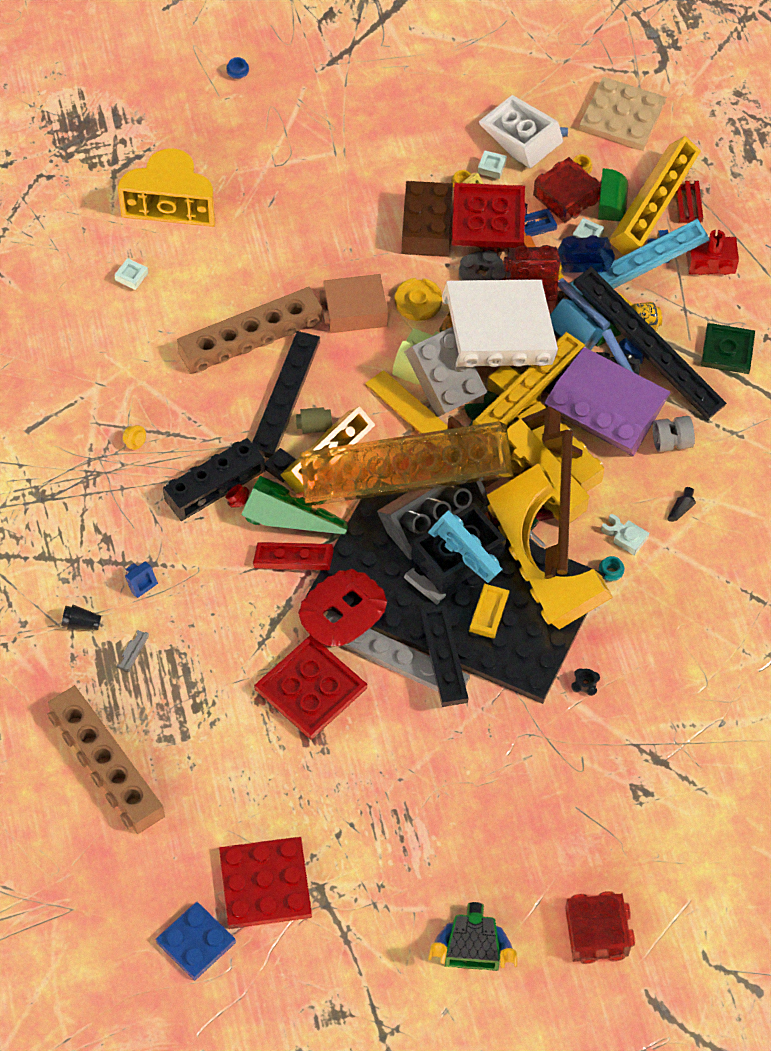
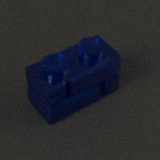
M591 235L587 238H576L575 236H568L563 238L557 249V256L564 273L585 272L590 267L596 272H609L615 260L608 237Z

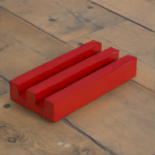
M685 181L684 184H680L676 191L679 223H690L696 219L701 223L703 222V209L699 181H694V184H690V181ZM682 190H685L688 217L684 215ZM691 190H694L697 217H694Z

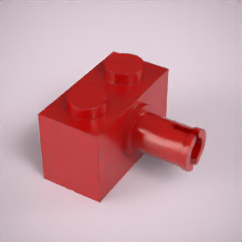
M716 229L711 231L709 241L686 252L688 274H736L739 263L737 238L725 237V233L719 229L717 236H715Z

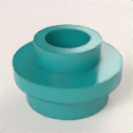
M609 556L600 562L599 571L606 574L605 580L617 581L624 575L625 567L618 557ZM613 568L615 572L608 571L607 569Z

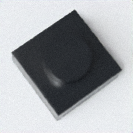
M279 448L265 462V470L283 483L285 480L281 474L296 459Z

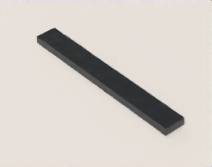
M592 267L574 280L573 285L707 420L711 419L725 407L727 403Z

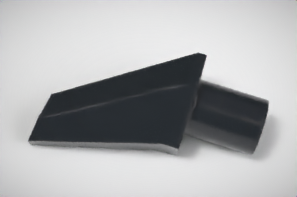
M684 488L683 496L677 498L667 518L668 521H677L696 504L693 497V488Z

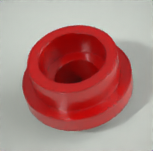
M241 484L235 485L226 494L225 498L228 500V505L231 508L242 507L246 504L250 491Z

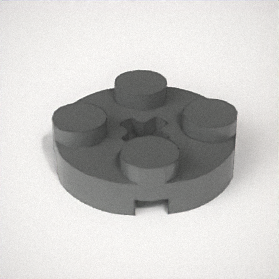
M478 251L461 259L458 277L459 281L505 280L506 268L503 265V260L497 256L495 251ZM484 270L486 271V276H482L481 273L477 274V272Z

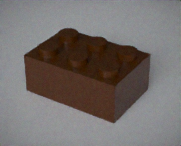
M406 181L401 254L449 257L453 183Z

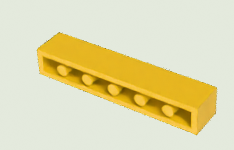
M686 136L668 145L608 240L622 255H626L643 246L700 154L701 150Z

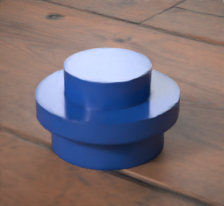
M232 58L226 67L227 74L235 79L243 78L249 73V65L243 58Z

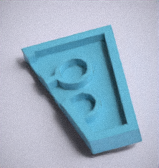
M449 510L428 531L434 538L437 535L442 537L446 541L445 547L449 551L462 554L464 563L487 583L502 570L496 557L488 554L481 546L480 540L475 535L470 534L464 528L462 520Z

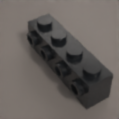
M248 438L240 442L237 441L222 453L211 456L208 461L200 466L192 467L178 479L170 480L163 487L164 500L182 522L224 497L235 485H244L264 473L265 459Z

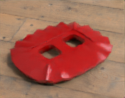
M354 569L347 571L339 570L335 575L327 577L324 582L318 583L315 589L309 592L308 596L301 601L298 614L302 626L314 639L326 646L339 647L353 642L369 630L383 615L387 600L384 590L374 580L370 579L366 573L357 572ZM351 591H354L362 598V601L355 607L349 606L343 600V597ZM331 607H335L343 614V617L335 623L330 622L323 615Z

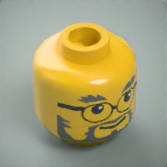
M654 302L632 304L631 307L655 331L658 330L659 326H662V311Z

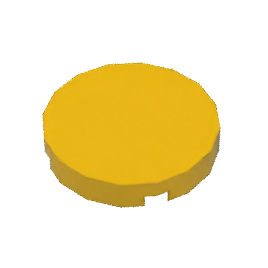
M410 278L397 287L394 298L395 306L398 312L407 319L415 321L428 320L440 311L442 292L438 285L429 279L416 280V278Z

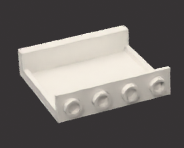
M542 280L446 281L442 299L443 304L449 305L459 353L456 367L545 366L553 364L558 348Z

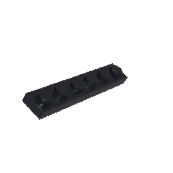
M297 331L252 442L263 457L270 458L280 446L319 347L320 336Z

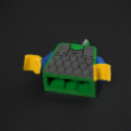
M470 902L467 904V915H455L454 922L447 923L436 937L435 942L430 946L428 960L436 956L441 958V963H445V967L498 971L499 964L501 968H505V963L511 962L514 964V967H517V951L512 948V944L504 930L496 926L495 918L483 917L484 904Z

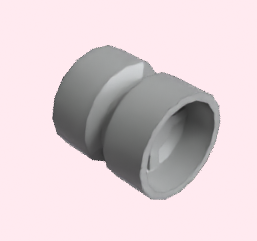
M689 415L675 417L672 422L668 418L653 421V439L658 452L672 451L675 446L678 449L694 447L695 432Z

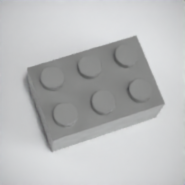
M453 327L404 351L437 417L488 393L475 367H456L459 353Z

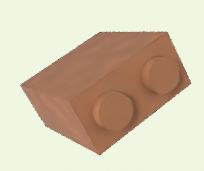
M381 274L323 280V290H319L320 303L326 306V310H323L324 324H329L330 333L388 327V310Z

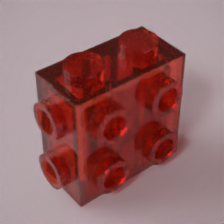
M568 157L562 162H557L552 169L545 174H540L535 179L533 196L566 223L572 218H577L583 210L589 206H594L599 201L601 184L595 177L589 175L579 163L574 162Z
M543 245L541 247L518 246L509 248L508 257H504V272H507V275L502 280H542L546 301H556L560 268V256L557 247Z
M606 891L598 896L587 897L586 894H576L571 898H567L565 914L573 962L580 961L582 964L595 963L598 959L621 961L625 957H629L631 947L635 946V935L633 929L628 928L627 920H630L631 913L629 903H624L623 893L615 894V892Z

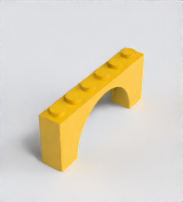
M538 463L486 495L490 502V505L487 507L495 519L498 518L501 524L498 526V529L505 539L509 540L511 546L508 548L511 555L516 561L519 559L522 565L519 568L520 573L527 582L530 581L533 587L530 589V592L535 601L541 603L544 609L541 611L544 620L548 625L552 623L555 627L561 629L610 600L613 596L603 577L594 569L576 576H555L550 579H544L545 572H542L535 564L529 545L530 529L542 505L558 492L548 472Z

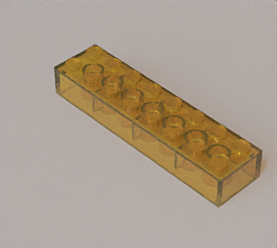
M500 421L299 452L305 503L314 506L513 476L507 425Z

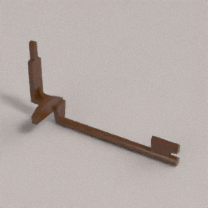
M548 407L521 418L531 431L544 426V433L542 434L543 444L550 451L562 456L558 544L546 548L544 579L555 577L556 568L558 574L565 575L568 573L572 458L576 459L583 455V450L572 445L573 431H560L561 413Z

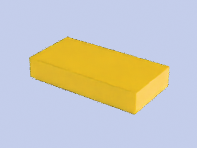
M484 584L469 632L495 639L509 596V590Z

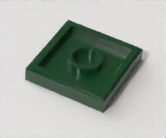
M707 323L701 367L749 374L756 330Z

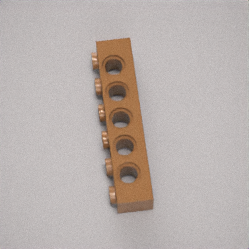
M310 286L178 338V353L190 375L201 372L210 366L227 362L235 356L249 353L255 348L269 345L285 336L294 335L297 331L316 326L322 322V306Z
M74 685L48 701L50 712L47 715L54 727H61L64 741L69 747L74 746L78 751L76 756L83 767L89 766L93 772L90 775L98 788L103 786L106 790L105 796L109 804L113 808L118 807L122 812L120 818L128 829L132 827L138 835L165 818L164 807L78 688ZM73 718H80L76 723L69 722ZM87 738H94V739H95V740H94L93 742H91V743H84V742H83V741H84L85 739H87ZM101 758L110 759L106 763H98ZM116 778L125 779L119 784L112 783ZM132 798L139 799L136 804L127 803Z

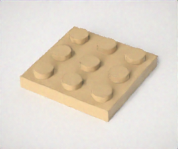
M603 76L580 122L579 130L644 151L666 104L667 97Z

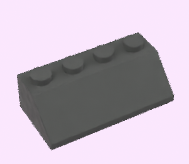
M459 460L377 512L389 536L409 559H412V541L427 533L448 510L456 515L475 503L483 513L489 511L487 506L490 505V502L474 464Z

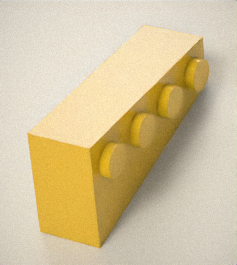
M520 419L499 434L496 456L501 462V470L508 477L514 479L539 463L548 472L558 491L543 504L544 508L547 511L550 510L559 521L561 463L523 420ZM572 475L569 524L587 511L590 498L586 490L580 486Z

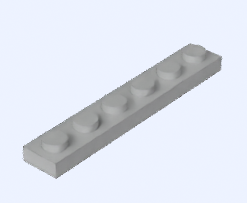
M331 610L326 615V618L332 623L337 622L343 617ZM371 629L367 630L353 642L341 646L438 692L430 656ZM462 672L465 685H467L470 675Z

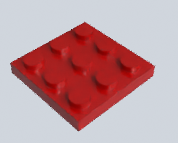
M454 183L452 245L524 248L525 186Z
M310 635L254 685L255 691L304 735L312 740L367 689V683Z
M301 836L219 847L228 929L312 918Z

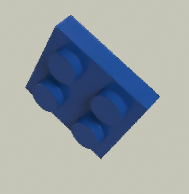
M195 902L156 938V943L196 981L236 943V939L202 905Z

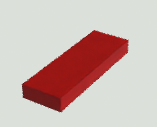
M257 542L253 565L254 568L330 570L334 548L332 544Z

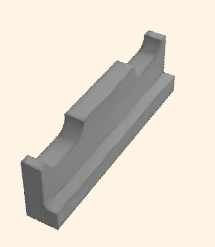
M415 568L405 573L404 578L436 605L445 598L446 594H441L428 578L416 573Z
M136 631V638L130 640L122 654L124 659L121 664H117V668L126 672L130 671L149 638V633Z

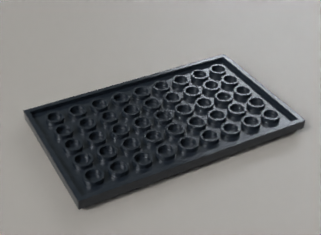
M373 478L347 523L348 529L345 535L341 534L333 547L330 570H320L306 597L310 591L315 589L318 583L324 582L327 577L335 575L339 570L347 571L354 569L357 572L366 573L370 579L374 580L384 590L387 600L383 615L370 629L428 655L429 651L420 617V609L446 605L461 669L543 704L588 613L561 629H558L552 623L548 625L541 614V611L544 610L541 603H537L530 592V589L533 588L530 581L527 582L520 573L519 568L522 565L519 559L516 561L509 551L508 547L511 544L508 539H506L504 556L497 559L502 570L489 583L475 573L443 593L446 594L445 598L436 605L404 578L405 573L412 568H415V572L420 576L428 577L415 561L409 559L389 536L377 512L407 493V491ZM529 542L535 564L542 572H545L546 549ZM568 558V573L565 575L558 574L556 568L555 576H576L593 568ZM597 571L604 579L606 574ZM484 584L509 590V596L495 639L469 632ZM351 591L343 597V600L349 606L355 607L362 601V598L354 591ZM331 607L327 610L328 612L329 610H331L343 616V614L340 613L335 607Z

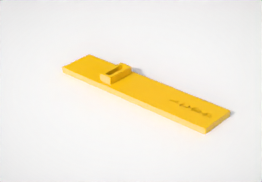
M382 370L365 383L371 391L422 436L427 437L440 451L446 447L448 425L385 370Z

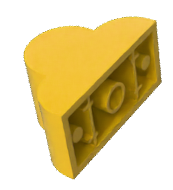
M167 148L157 151L149 158L146 168L133 169L124 174L119 181L118 194L122 218L215 227L213 186L205 176L195 173L193 159L183 150Z

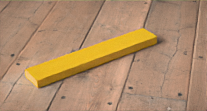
M565 332L556 341L558 351L553 364L545 366L531 365L473 421L472 427L490 440L494 439L574 361L585 347V344L568 332Z

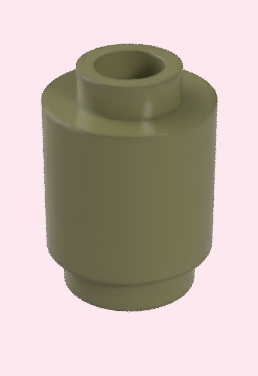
M324 407L300 409V414H296L297 429H302V434L326 432V429L332 426L331 409L324 410Z

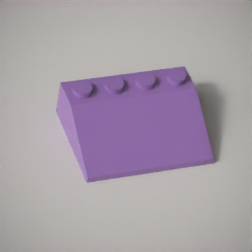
M584 347L557 381L544 404L546 408L551 407L560 412L561 418L634 456L671 392Z

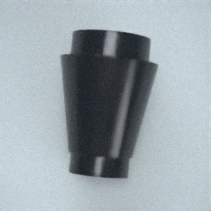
M74 604L72 606L66 605L61 626L67 627V630H99L101 615Z

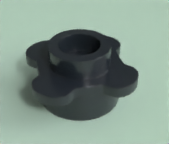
M588 668L577 669L574 673L576 677L575 682L571 685L572 690L576 693L580 691L585 692L589 696L595 695L597 693L596 684L600 681V675Z

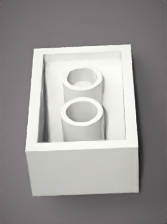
M511 95L479 121L480 125L515 160L528 168H532L563 143L557 120L514 95Z

